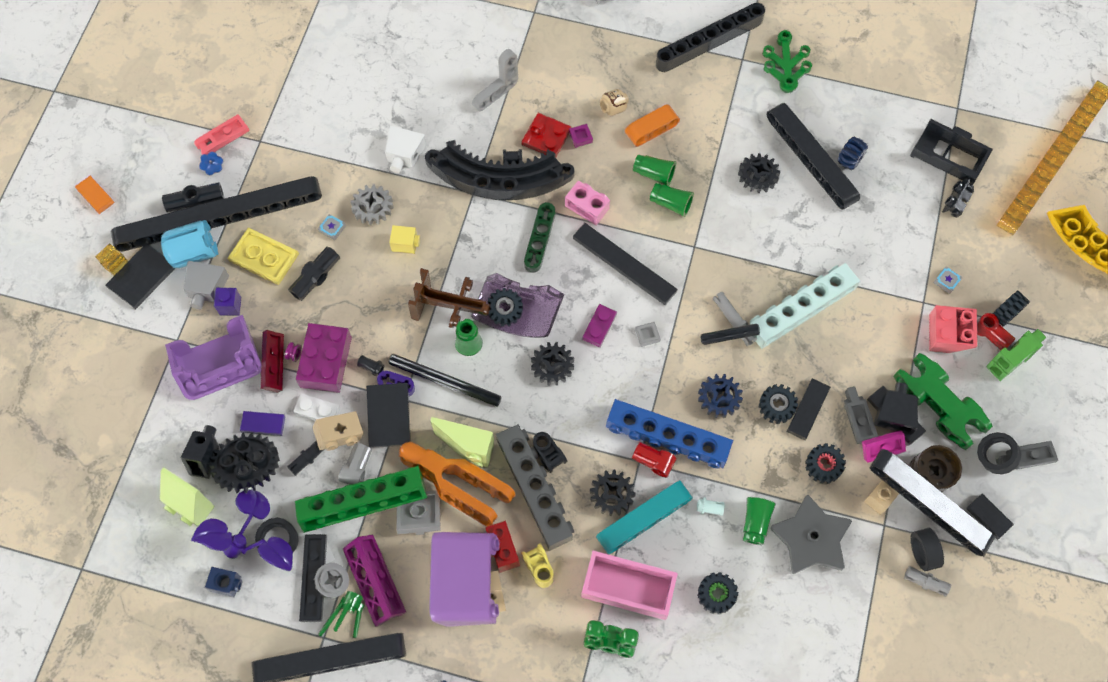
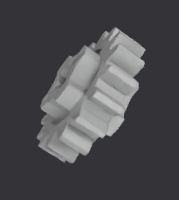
M375 184L372 185V188L365 185V190L359 188V194H353L354 200L351 201V209L356 219L361 218L363 224L366 221L369 222V225H372L373 221L380 224V219L386 221L385 215L391 216L390 209L394 208L392 196H389V191H384L382 186L376 189Z

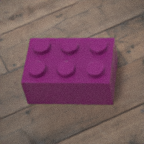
M308 323L295 379L300 388L340 393L352 339L348 328Z

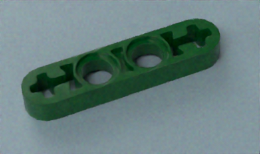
M549 202L542 203L538 208L526 250L524 267L531 273L539 271L542 266L554 223L555 206ZM546 209L550 210V212L547 215V220L544 219V212L546 211ZM545 225L548 229L546 232L541 233L537 230V227ZM535 242H541L543 247L541 249H534L532 245ZM533 255H536V263L531 266L530 262H532Z

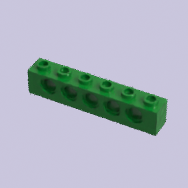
M419 466L411 467L296 500L297 523L303 533L426 499L427 493L423 475Z

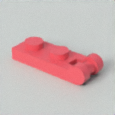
M239 114L197 138L194 144L198 149H201L202 155L208 154L209 152L219 150L250 130Z

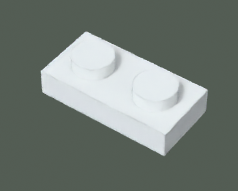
M301 393L293 412L296 415L316 421V419L338 415L340 406Z

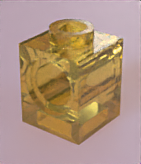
M110 243L95 256L101 266L113 276L128 262L124 255Z

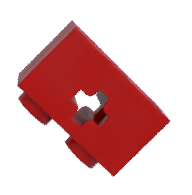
M506 520L485 527L486 533H494L499 539V550L494 555L499 573L519 567V559Z

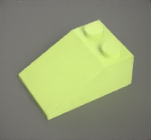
M431 417L430 421L433 432L463 459L479 468H488L495 445L493 432Z
M163 467L160 478V501L165 504L164 509L172 515H175L176 512L182 516L180 520L190 527L192 524L199 526L215 506L199 490Z

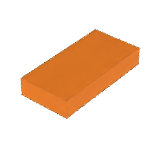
M91 175L75 186L77 191L98 214H101L115 203Z

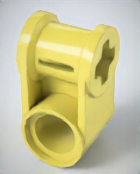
M541 543L528 552H521L522 558L528 570H530L535 583L541 588H547L552 585L554 580L553 569ZM541 572H547L550 576L546 580H541L538 578V575Z

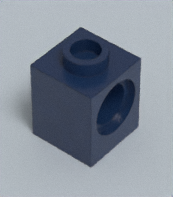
M211 566L204 588L213 593L235 598L236 592H239L242 586V576L237 572ZM229 578V584L226 587H221L222 580Z

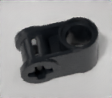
M538 432L534 436L533 447L548 473H552L553 469L560 464L568 462L562 450L555 444L548 433ZM545 440L548 445L539 447L537 441Z

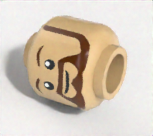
M620 89L604 93L600 100L601 110L609 116L624 112L629 102L628 96Z

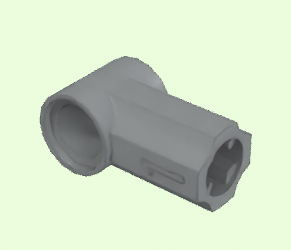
M354 443L347 463L341 468L339 482L349 485L363 482L365 467L372 452L371 448L360 443Z

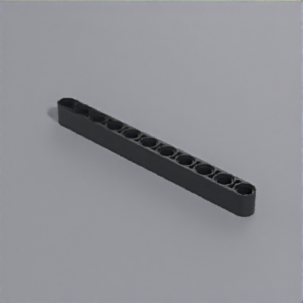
M305 177L117 226L110 231L115 251L124 252L143 247L146 243L149 245L159 243L166 231L197 221L206 220L212 229L315 202L322 197L317 177Z

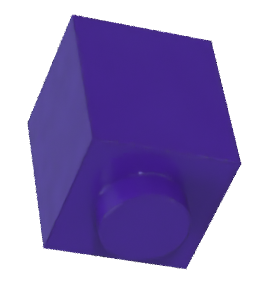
M216 288L214 307L220 316H240L242 297L236 288Z

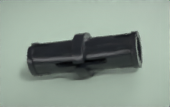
M315 441L305 451L302 450L300 452L301 455L291 464L287 465V467L297 476L309 463L312 464L314 459L324 450H319L317 441Z

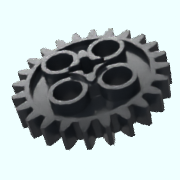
M253 432L248 437L245 436V433H242L240 438L233 435L234 440L231 441L226 438L227 444H219L220 450L213 451L215 456L210 457L212 462L209 464L210 473L215 483L219 484L221 489L226 487L228 492L234 488L236 494L241 489H244V492L247 493L250 487L256 491V485L259 484L261 487H264L263 481L270 482L269 475H276L275 469L279 468L278 461L280 459L277 447L274 446L273 441L269 442L267 436L262 439L260 433L256 437H254Z

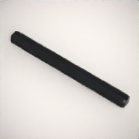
M391 354L389 358V364L480 401L496 407L501 402V395L396 354Z

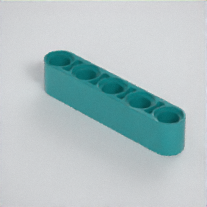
M679 480L597 534L596 538L606 553L610 555L686 505L693 497L682 481Z

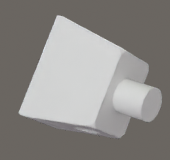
M390 126L385 154L387 161L391 163V171L400 173L403 166L412 168L426 147L425 134Z

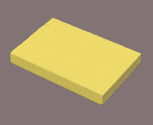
M248 227L227 259L229 262L279 285L298 257L299 252Z

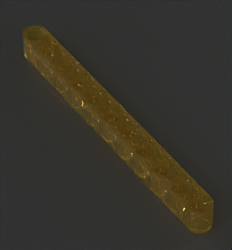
M1098 80L1096 81L996 226L1012 236L1016 233L1107 101V85Z

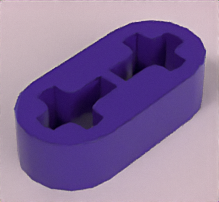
M382 371L377 376L378 385L384 384L382 379L386 380L389 377L390 381L394 384L408 383L410 387L409 397L415 392L414 382L409 377L391 371Z

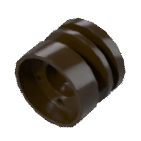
M942 445L928 447L916 455L909 463V467L940 492L954 486L962 474V464L958 455L950 448ZM930 470L934 472L932 476L929 474Z

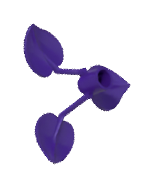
M253 489L248 490L247 493L243 490L236 497L235 503L237 508L242 513L249 514L238 534L232 536V533L228 532L225 522L211 518L203 521L196 528L191 538L192 542L200 543L216 551H223L231 559H236L241 552L245 554L248 550L259 546L258 553L266 562L290 572L292 569V548L285 540L279 537H270L267 541L262 539L246 547V538L243 536V533L252 517L263 520L270 512L268 499L262 493Z

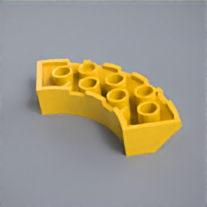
M1080 205L1048 211L1047 216L1052 226L1065 244L1084 261L1108 274V235L1097 227L1098 224L1091 217L1086 206Z

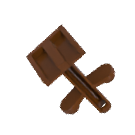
M420 269L422 284L415 283L413 288L415 301L409 300L408 302L411 319L419 321L425 304L454 309L449 321V328L457 327L458 322L461 320L460 311L488 315L490 304H487L486 301L465 297L467 291L470 292L473 286V280H470V277L464 278L460 294L457 295L432 289L429 270Z

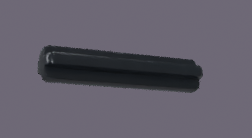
M751 324L701 334V342L707 345L759 335L760 327L758 324Z

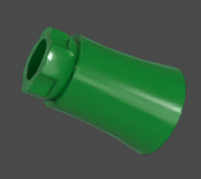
M639 154L633 165L634 172L667 186L670 185L676 169V161Z
M655 183L650 194V201L685 217L691 207L694 192Z
M465 319L457 324L455 348L464 356H473L481 350L483 340L476 324L470 319Z
M746 498V518L743 530L744 542L764 545L776 503L763 498Z

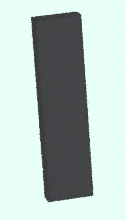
M305 534L300 622L323 621L324 596L315 589L314 578L317 570L326 564V534Z

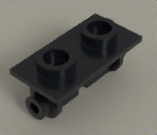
M971 178L958 181L953 186L951 196L945 201L943 213L950 211L951 215L955 218L962 215L967 205L964 202H969L974 193V186L969 184Z

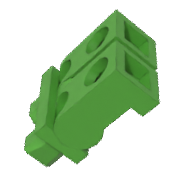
M1039 329L1033 333L1028 330L1009 351L1006 348L1002 349L986 367L999 381H1002L1019 367L1022 362H1027L1043 346L1041 342L1046 339V336Z

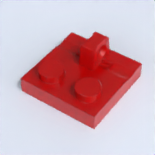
M538 112L521 141L522 146L547 155V150L554 151L556 158L572 126Z

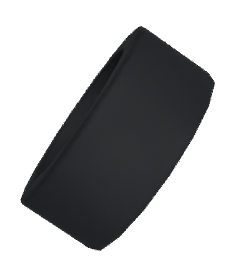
M995 432L988 434L978 444V459L985 469L993 474L1002 475L1010 473L1020 463V447L1013 437L1006 433ZM999 442L1008 444L1011 447L1012 455L1007 462L999 465L989 462L986 453L990 446Z
M279 517L270 518L259 526L255 535V543L262 539L264 540L265 535L272 528L282 527L289 533L288 544L291 546L292 552L296 550L299 542L298 533L294 526L286 519Z
M926 528L912 532L910 536L911 548L919 567L923 571L943 567V548L934 530Z

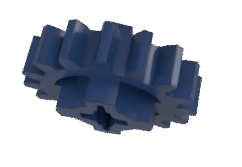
M715 374L714 379L708 376L707 383L702 382V388L698 391V394L701 395L698 398V402H703L701 409L707 408L708 415L712 412L715 413V418L719 414L726 418L727 413L732 416L735 412L734 409L739 410V403H742L743 400L740 397L743 390H737L739 382L732 383L734 378L731 377L728 380L726 379V374H723L722 378ZM725 391L723 396L716 401L717 397Z

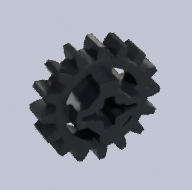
M758 153L757 157L751 154L749 159L745 157L743 163H740L738 176H740L739 182H745L744 188L751 187L750 192L754 189H757L759 194L761 189L768 192V189H774L775 184L779 181V164H773L775 159L769 160L767 154L764 157H761V153Z
M547 342V347L540 345V352L534 350L535 357H531V363H533L531 370L535 371L534 377L540 376L541 383L547 380L548 386H550L551 381H554L556 386L559 380L565 383V376L571 377L572 372L570 370H574V364H572L574 363V357H570L571 350L565 351L566 345L558 347V342H555L554 346H551L550 342Z
M613 469L612 474L605 470L603 477L598 474V481H592V486L595 488H590V494H594L590 500L591 502L596 501L595 509L602 508L601 514L609 511V516H612L613 512L616 511L619 516L621 515V509L626 512L628 511L627 504L633 505L634 501L631 498L635 497L636 492L631 490L634 489L635 485L629 484L630 477L623 478L624 472L617 475L615 469ZM600 486L602 487V490L604 491V493L601 495V497H599V494H598V490H599ZM624 489H626V493H627V496H626L625 499L623 498V495L621 494V492H623ZM609 490L612 492L617 491L616 496L614 494L609 495Z

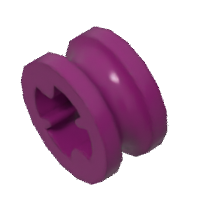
M290 342L285 351V359H292V361L297 362L301 355L302 346Z

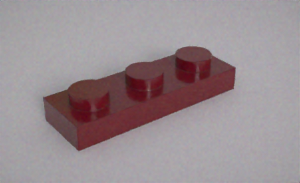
M271 330L262 332L261 389L279 393L283 391L284 334Z

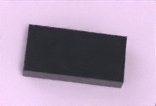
M983 493L966 508L997 540L1014 525Z

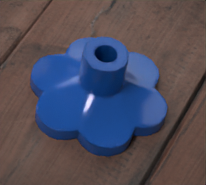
M209 152L200 157L199 168L205 171L207 175H213L215 172L218 173L222 170L223 159L217 156L215 152Z

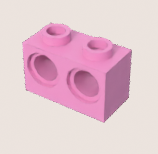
M580 181L576 182L565 197V207L596 226L607 213L610 206V199L605 194L596 192L590 185L583 184ZM598 205V206H600V207H599V208H594V207H592V206Z

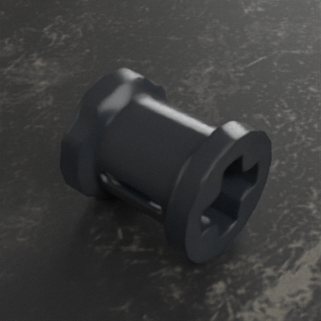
M503 149V164L505 161L508 164H511L512 161L519 164V161L522 160V149L518 151H506V149Z

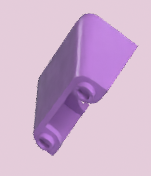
M243 315L229 320L226 326L229 334L199 346L190 348L189 344L184 340H176L165 344L172 375L185 398L189 400L199 399L260 374L261 360Z
M465 532L433 533L430 576V617L433 622L445 627L496 624V618L499 616V607L490 598L491 555H495L500 546L497 535L494 533Z

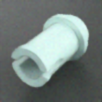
M703 497L698 499L697 511L701 514L705 512L722 516L725 505L724 502L706 500Z

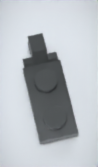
M855 386L847 388L845 391L846 400H844V407L856 443L861 444L864 440L878 437L866 399L858 396Z
M1052 441L1019 446L1021 460L1016 470L1059 461ZM1011 449L1006 451V455L999 456L996 459L997 465L1004 464L1010 459L1012 455Z

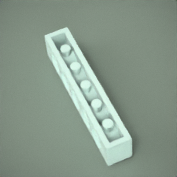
M846 263L840 267L838 265L834 266L828 272L829 274L826 276L820 275L810 286L804 285L797 291L796 295L787 296L777 307L776 305L771 306L761 317L760 315L755 316L750 321V325L758 324L760 327V334L755 335L757 338L756 342L760 348H765L854 291L860 280ZM830 282L836 283L838 286H833ZM814 292H818L822 296H817ZM799 302H803V303H805L807 306H806V307L801 306V305L799 304ZM783 312H787L791 316L787 317L783 314ZM767 322H772L775 327L768 326Z

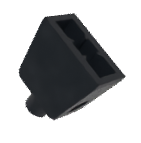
M896 383L894 391L888 390L885 393L874 420L875 426L895 431L901 430L907 434H913L918 429L917 397L907 394V384Z
M205 425L203 432H192L180 457L188 474L191 476L209 479L211 476L209 464L212 462L210 457L215 456L214 450H219V445L215 439L217 429L211 425Z

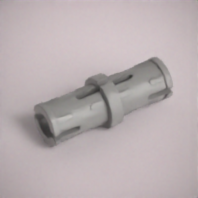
M911 566L906 570L904 579L922 586V589L935 591L945 597L951 589L950 583L933 577L931 573L921 572Z

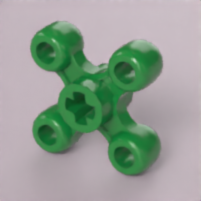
M591 620L586 627L584 647L590 650L600 649L612 654L618 653L621 657L632 658L638 644L639 633L631 628L622 630L617 626L604 625L600 621Z

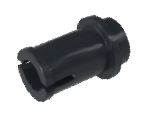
M361 355L357 362V367L372 372L373 376L379 375V373L384 371L385 365L380 360L375 361Z

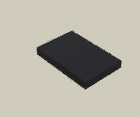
M146 243L105 286L136 310L175 268L168 263L164 255Z
M408 383L367 385L369 448L402 446L406 442H411Z

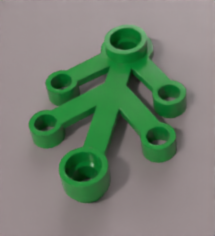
M788 30L781 31L777 37V43L782 47L783 59L774 53V48L771 45H766L762 52L764 57L770 59L765 62L764 71L780 81V88L785 93L795 91L798 87V80L805 73H809L812 68L810 61H803L800 69L792 75V69L801 60L810 55L811 49L809 46L803 45L800 47L799 53L791 59L790 44L792 34ZM775 64L784 70V74L775 69Z

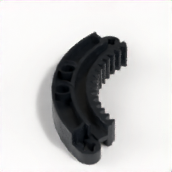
M455 140L446 142L447 147L440 152L432 149L425 154L426 165L443 181L470 195L493 200H522L544 195L572 181L575 174L573 165L569 163L561 164L555 158L554 151L547 150V155L540 153V159L534 156V161L527 158L526 163L522 160L519 161V164L512 161L511 165L507 161L501 165L499 160L496 164H493L492 159L486 163V158L479 161L478 155L473 158L472 152L467 154L466 149L461 150V145H456ZM430 158H437V161L435 162L434 160H430Z

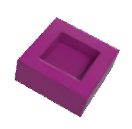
M587 124L569 129V134L575 148L593 143V137Z

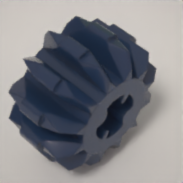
M855 136L850 138L839 153L838 163L846 169H855L868 149L867 143Z

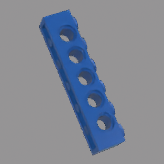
M617 399L614 400L606 422V428H609L615 434L623 433L629 435L628 437L635 441H640L641 439L648 442L652 447L666 448L672 454L686 455L692 461L706 462L708 466L715 469L724 468L733 443L732 439ZM629 418L635 423L627 425L624 420ZM650 425L654 428V431L647 432L643 427ZM670 432L674 437L667 439L663 433ZM690 439L693 445L687 446L683 443V440ZM710 446L713 452L707 453L703 450V447Z

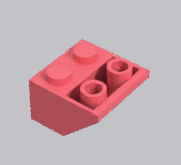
M936 305L929 314V351L953 353L976 348L977 309Z

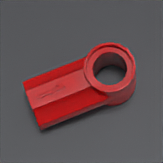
M985 313L977 320V335L986 337L1000 350L1007 349L1015 341L1016 338L999 324V320L994 314Z
M639 442L632 455L633 460L651 468L655 474L664 478L669 476L677 460L673 454L664 450L658 451L642 442Z

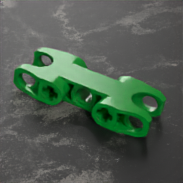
M919 353L915 356L913 362L919 369L921 377H912L902 369L898 370L893 377L897 383L900 382L908 385L907 394L917 397L918 406L925 402L940 417L936 422V426L947 439L954 442L960 448L967 450L974 443L967 434L965 425H973L983 433H987L993 425L983 409L972 398L965 397L960 400L945 385L949 381V376L938 363Z

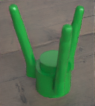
M347 591L345 597H342L339 605L318 635L321 637L341 609L343 611L333 629L334 632L338 631L347 612L354 614L356 610L353 638H356L361 613L365 606L361 603L363 597L357 593Z

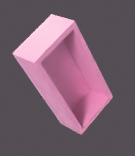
M592 551L581 598L666 620L678 573Z

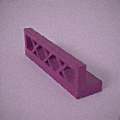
M374 535L355 538L343 548V552L375 627L390 618L402 616L406 613V609ZM354 547L358 552L357 559L354 558L351 551ZM361 567H364L366 571L365 578L362 577ZM370 586L374 590L373 598L370 596L369 593ZM378 606L381 607L384 614L381 618L377 612Z

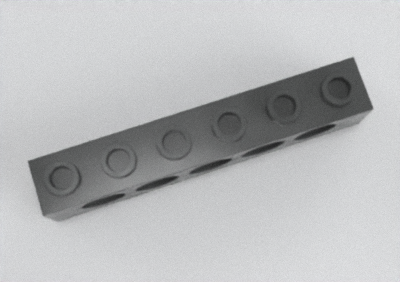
M519 424L497 433L496 440L549 551L572 541V533L575 532L570 521L566 522L563 516L565 510L561 502L557 503L554 498L556 495L555 489L551 483H547L545 479L547 473L543 465L539 466L536 461L538 455L535 448H530L527 442L529 436L526 430H521ZM515 446L523 447V451L520 453H516L512 449ZM524 464H530L532 469L524 471L521 467ZM533 482H538L542 486L538 490H534L530 485ZM546 500L551 505L546 509L539 506L541 501ZM551 519H556L560 524L553 528L548 525V522Z

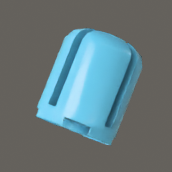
M206 220L197 221L168 230L162 235V252L172 267L183 268L187 266L188 261L202 262L218 255L216 241L213 242L209 232L211 227Z

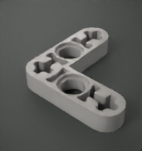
M506 49L498 59L499 78L473 99L472 104L479 111L486 109L516 85L518 81L517 55L512 50Z

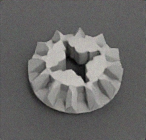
M327 563L321 566L314 578L315 589L322 596L328 598L339 597L347 590L349 585L347 571L337 563ZM328 575L331 578L339 577L334 582V586L332 584H324L329 579Z

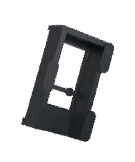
M930 119L910 157H916L962 181L971 178L969 184L973 185L993 149L972 139L970 132L957 126L951 129ZM939 140L949 144L943 156L934 152ZM951 146L978 158L972 170L945 158Z

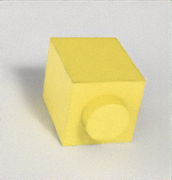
M392 225L389 242L391 251L415 254V249L420 244V235H417L416 228Z

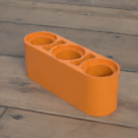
M666 104L629 124L625 129V133L633 144L638 147L674 128L679 123L680 118L671 106Z

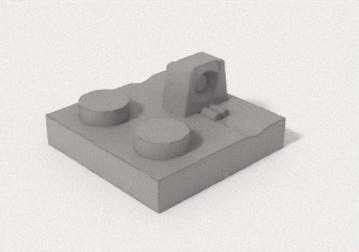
M436 490L426 491V499L397 506L398 534L416 533V535H424L425 532L441 531L440 498Z

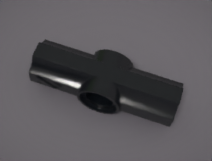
M220 182L200 187L188 185L183 191L162 195V202L166 212L224 199Z
M326 246L314 261H309L304 265L301 275L289 287L288 291L296 299L303 301L315 286H320L326 280L329 270L340 259L339 254L331 247Z

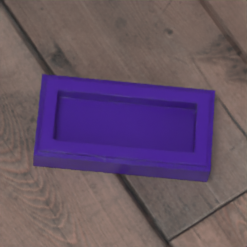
M243 411L240 431L241 433L253 432V434L282 436L286 416L284 414Z

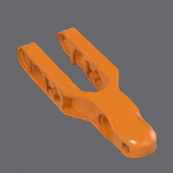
M406 442L399 449L401 462L409 468L419 466L423 477L434 483L440 499L484 526H491L497 519L496 512L488 505L443 479V472L456 475L474 487H480L491 494V497H496L505 503H510L515 497V491L512 487L466 459H446L433 450L424 449L413 442Z

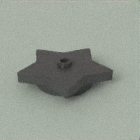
M806 495L795 517L771 526V531L789 550L792 574H796L816 564L840 571L845 568L840 541L852 520L825 514L809 495ZM810 534L815 535L817 539H812Z

